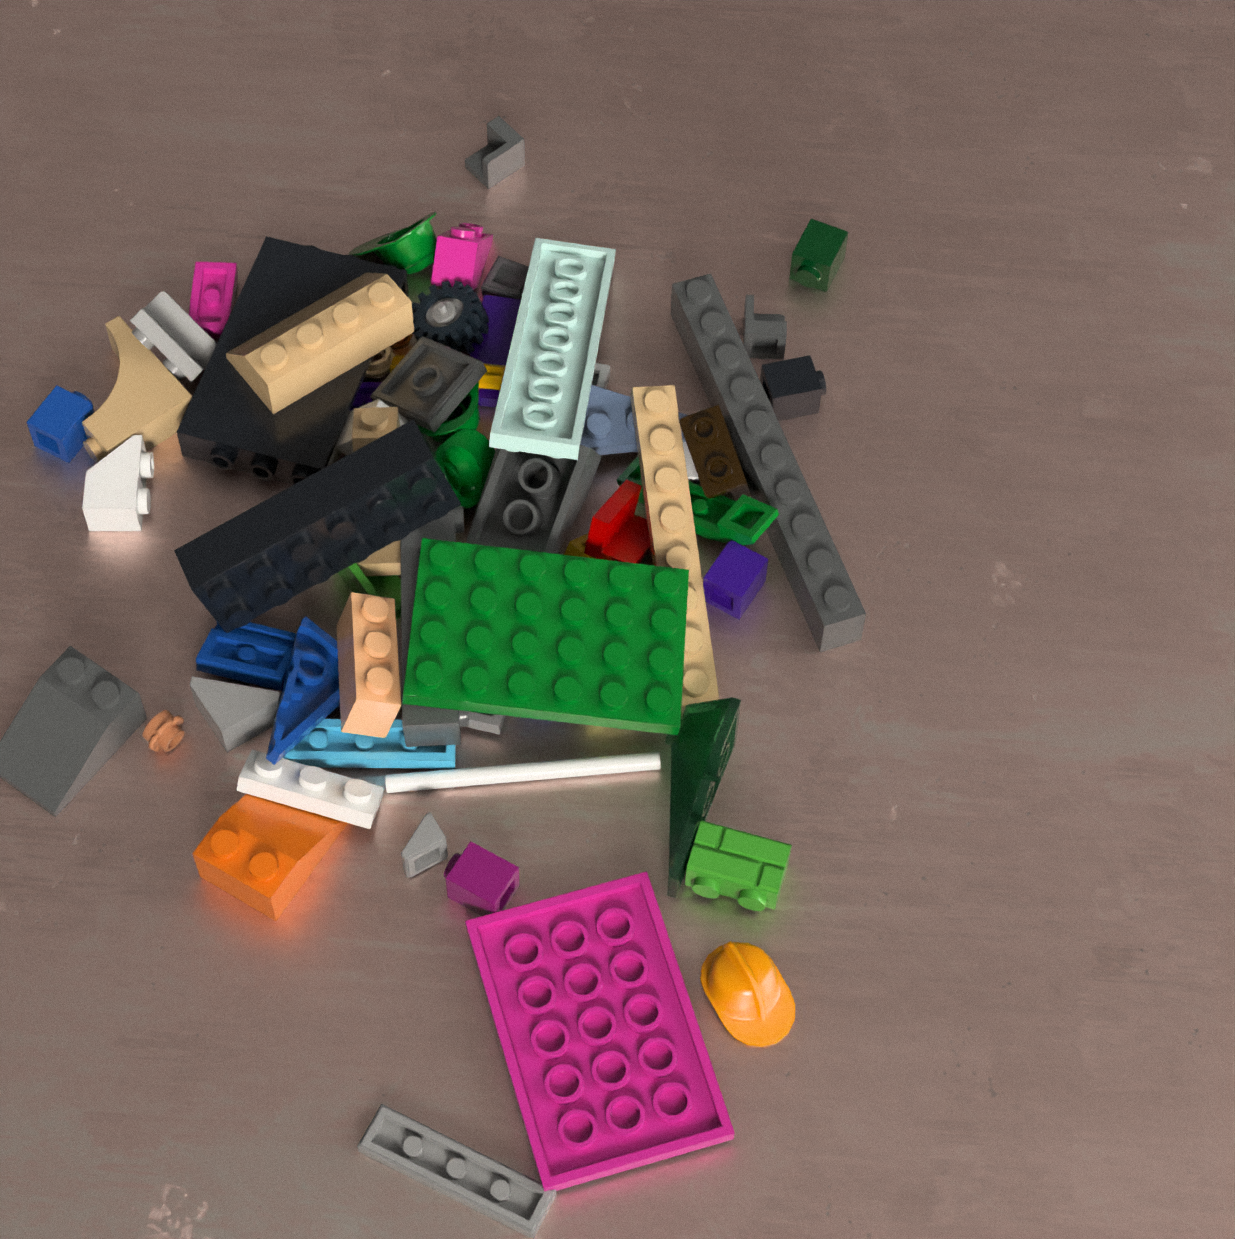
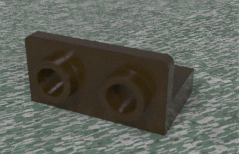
M719 404L681 418L679 423L706 498L711 499L730 491L735 501L742 494L752 496Z

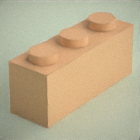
M351 592L336 625L341 732L386 738L401 707L395 599Z

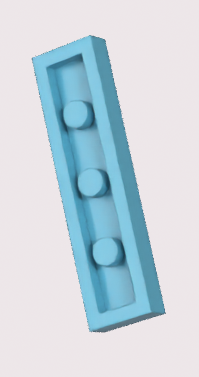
M324 719L283 758L319 768L455 769L456 745L406 747L402 720L400 719L394 720L386 738L341 732V719Z

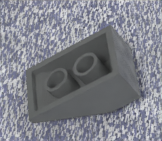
M580 445L578 460L558 459L547 455L510 452L500 449L466 543L558 554L588 496L602 456L593 449Z
M69 646L38 679L0 740V778L56 817L147 719L140 694L78 650Z

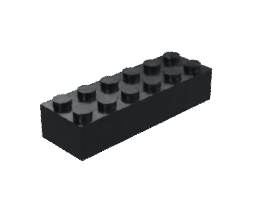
M413 419L177 548L174 552L193 593L222 629L229 633L236 628L247 625L252 619L272 608L287 603L292 597L312 586L324 583L332 575L354 563L364 561L371 554L394 541L404 539L409 533L425 524L444 517L449 511L460 506L461 503Z

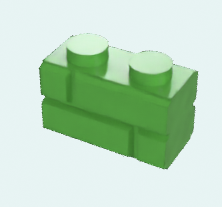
M701 820L687 863L685 885L691 886L696 894L705 898H718L720 894L738 899L737 902L749 910L762 911L765 907L775 910L787 871L792 845Z

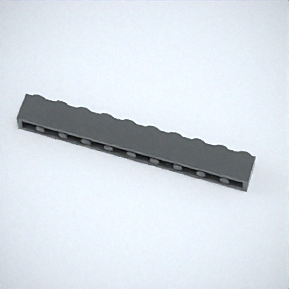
M707 274L672 284L670 314L711 407L718 404L720 406L750 489L751 498L778 509L779 515L766 531L819 651L823 652L860 641L866 612L712 275Z

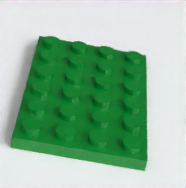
M422 538L402 704L678 735L681 725L689 570Z

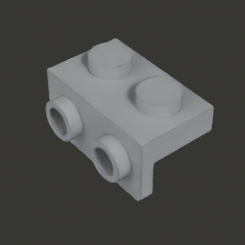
M165 291L160 292L130 320L136 326L132 334L147 349L150 350L156 346L167 357L162 362L163 365L179 380L186 376L192 382L207 367L217 345V342Z

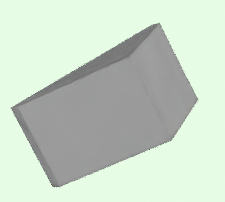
M192 676L190 687L195 705L227 752L273 727L281 692Z

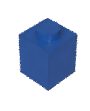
M56 385L27 421L34 446L70 463L84 446L83 441L87 439L82 422L94 413L93 404L90 399L80 392L73 391L71 393Z

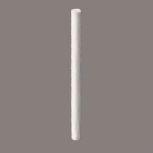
M657 751L385 775L387 793L660 770L661 765L660 754Z

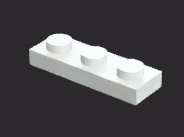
M251 750L239 775L236 791L371 829L381 803L384 787L284 758L274 765L266 759L267 753Z

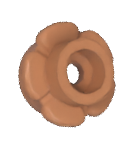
M164 710L153 717L142 733L143 738L149 742V749L155 752L161 749L169 752L174 749L185 735V732L182 730L183 717L181 715L174 716L168 710Z

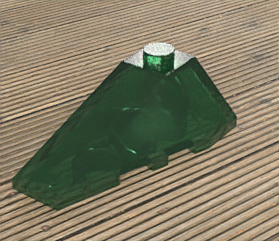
M730 697L686 705L678 735L667 734L665 744L671 746L667 896L676 898L686 874L687 863L700 821L707 820L734 750L741 700Z

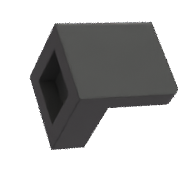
M500 116L487 123L488 145L465 159L466 169L488 189L525 166L524 138Z
M746 295L743 318V345L749 358L784 360L787 337V321H785V316L781 314L754 313V295Z

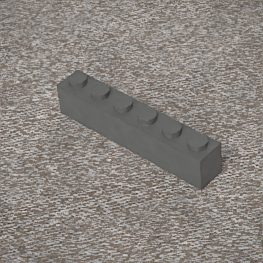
M463 506L456 507L444 517L425 524L401 540L402 700L422 538L456 542V533H464ZM402 704V726L406 747L461 744V727H469V711Z

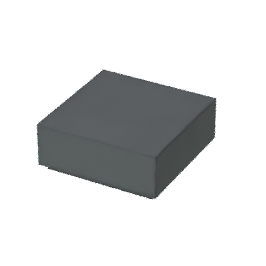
M498 256L481 285L482 295L521 300L529 266Z

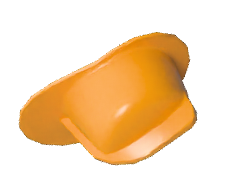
M732 941L719 946L708 954L701 966L700 981L707 998L723 1026L732 1037L746 1045L758 1047L775 1044L785 1037L795 1021L796 1005L790 989L772 959L755 945Z

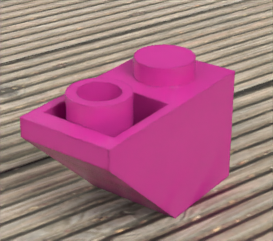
M459 223L458 227H451L450 230L438 235L431 285L435 284L442 287V282L449 281L453 287L455 281L463 283L464 287L468 284L473 290L478 288L492 245L493 234L482 233L483 226L477 224Z

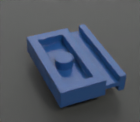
M217 622L215 628H212L196 657V670L282 691L296 633L251 622L226 633Z

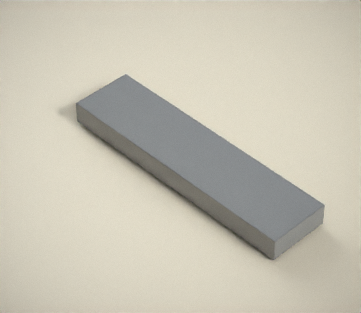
M383 1104L380 1105L357 1146L358 1152L532 1239L535 1238L556 1197L555 1189L544 1191L541 1182Z

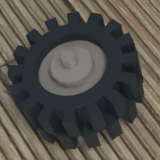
M449 281L442 282V289H437L435 284L428 287L431 292L429 295L421 292L417 296L420 304L412 303L413 334L417 342L424 336L459 352L466 349L468 354L475 350L472 345L474 342L481 345L484 341L481 333H488L489 327L487 323L489 318L477 293L474 292L471 286L467 284L464 287L462 282L455 281L452 287Z

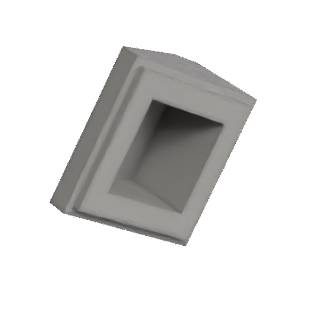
M431 812L427 813L401 853L403 870L407 878L423 872L448 857L446 836Z

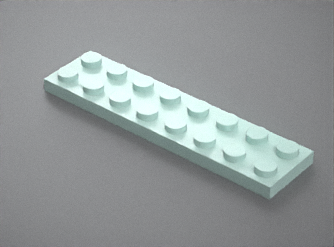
M535 238L491 427L489 447L505 449L510 452H526L547 455L558 459L578 460L616 249Z

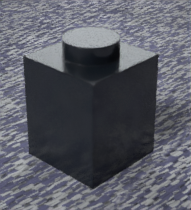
M810 355L763 364L761 367L760 382L778 421L819 413L821 396L826 395V382L823 372L815 370Z

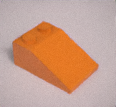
M246 794L218 818L192 854L201 878L277 921L348 823Z

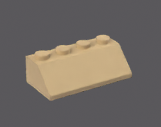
M365 273L227 352L226 357L272 414H275L414 332L412 302L388 274Z

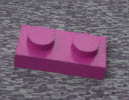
M195 262L188 314L213 339L220 338L234 308L238 280L237 263Z

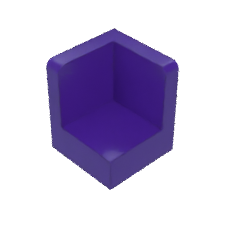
M733 540L729 541L703 577L705 602L740 620L766 581L768 558Z

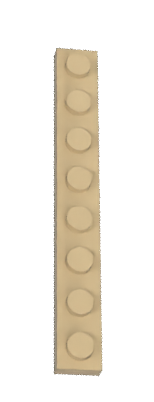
M675 385L632 387L630 398L653 565L689 570L681 713L716 711L719 708L720 700Z

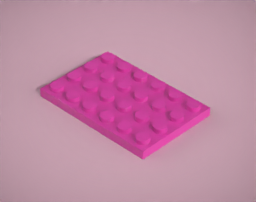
M647 871L465 921L466 931L544 1191L562 1190L734 1139L735 1132Z

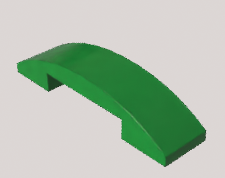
M638 456L616 479L619 486L626 479L642 486ZM688 481L695 532L702 537L722 543H728L733 540L741 545H751L756 542L779 515L777 508L744 494L737 501L722 495L708 499L701 486ZM641 487L638 501L645 506L643 487Z

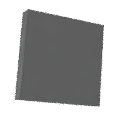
M422 336L370 397L372 401L380 399L389 407H398L399 414L408 421L414 419L417 425L436 432L487 372V369L482 361Z

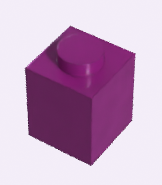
M471 841L462 854L455 853L444 871L448 898L481 916L505 910L520 887L518 866Z

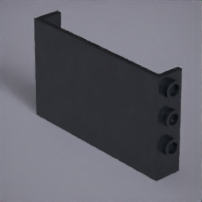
M266 236L177 430L182 456L211 463L219 469H235L251 473L262 480L274 479L292 485L327 467L373 356L277 413L272 414L230 363L226 353L365 273L388 274L405 295L409 297L407 271L398 269L390 264L382 265L361 260L353 255H341L321 250L312 245L304 246Z

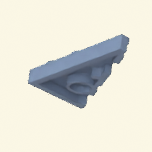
M591 385L580 445L593 449L599 455L638 452L631 398ZM678 412L679 420L685 416H688L686 414ZM681 429L682 441H683V442H686V440H685V438H684V435H683V432H682V429Z

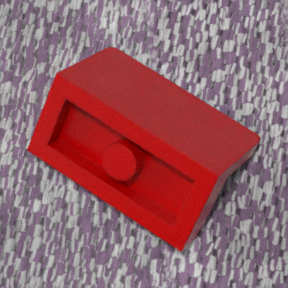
M626 479L592 517L584 549L585 554L597 559L637 564L648 554L651 546L647 519L635 515L641 485Z

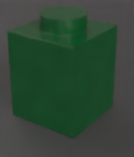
M810 219L792 253L789 279L797 281L805 287L827 292L845 258L849 232Z

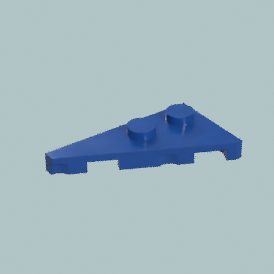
M306 616L301 620L296 631L266 754V759L274 765L340 705L337 641Z

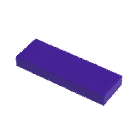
M490 295L483 296L482 305L489 318L487 323L489 329L487 334L481 333L484 338L481 345L475 342L472 344L475 350L470 353L471 357L485 364L506 365L520 307V299ZM479 388L478 405L496 408L500 390Z

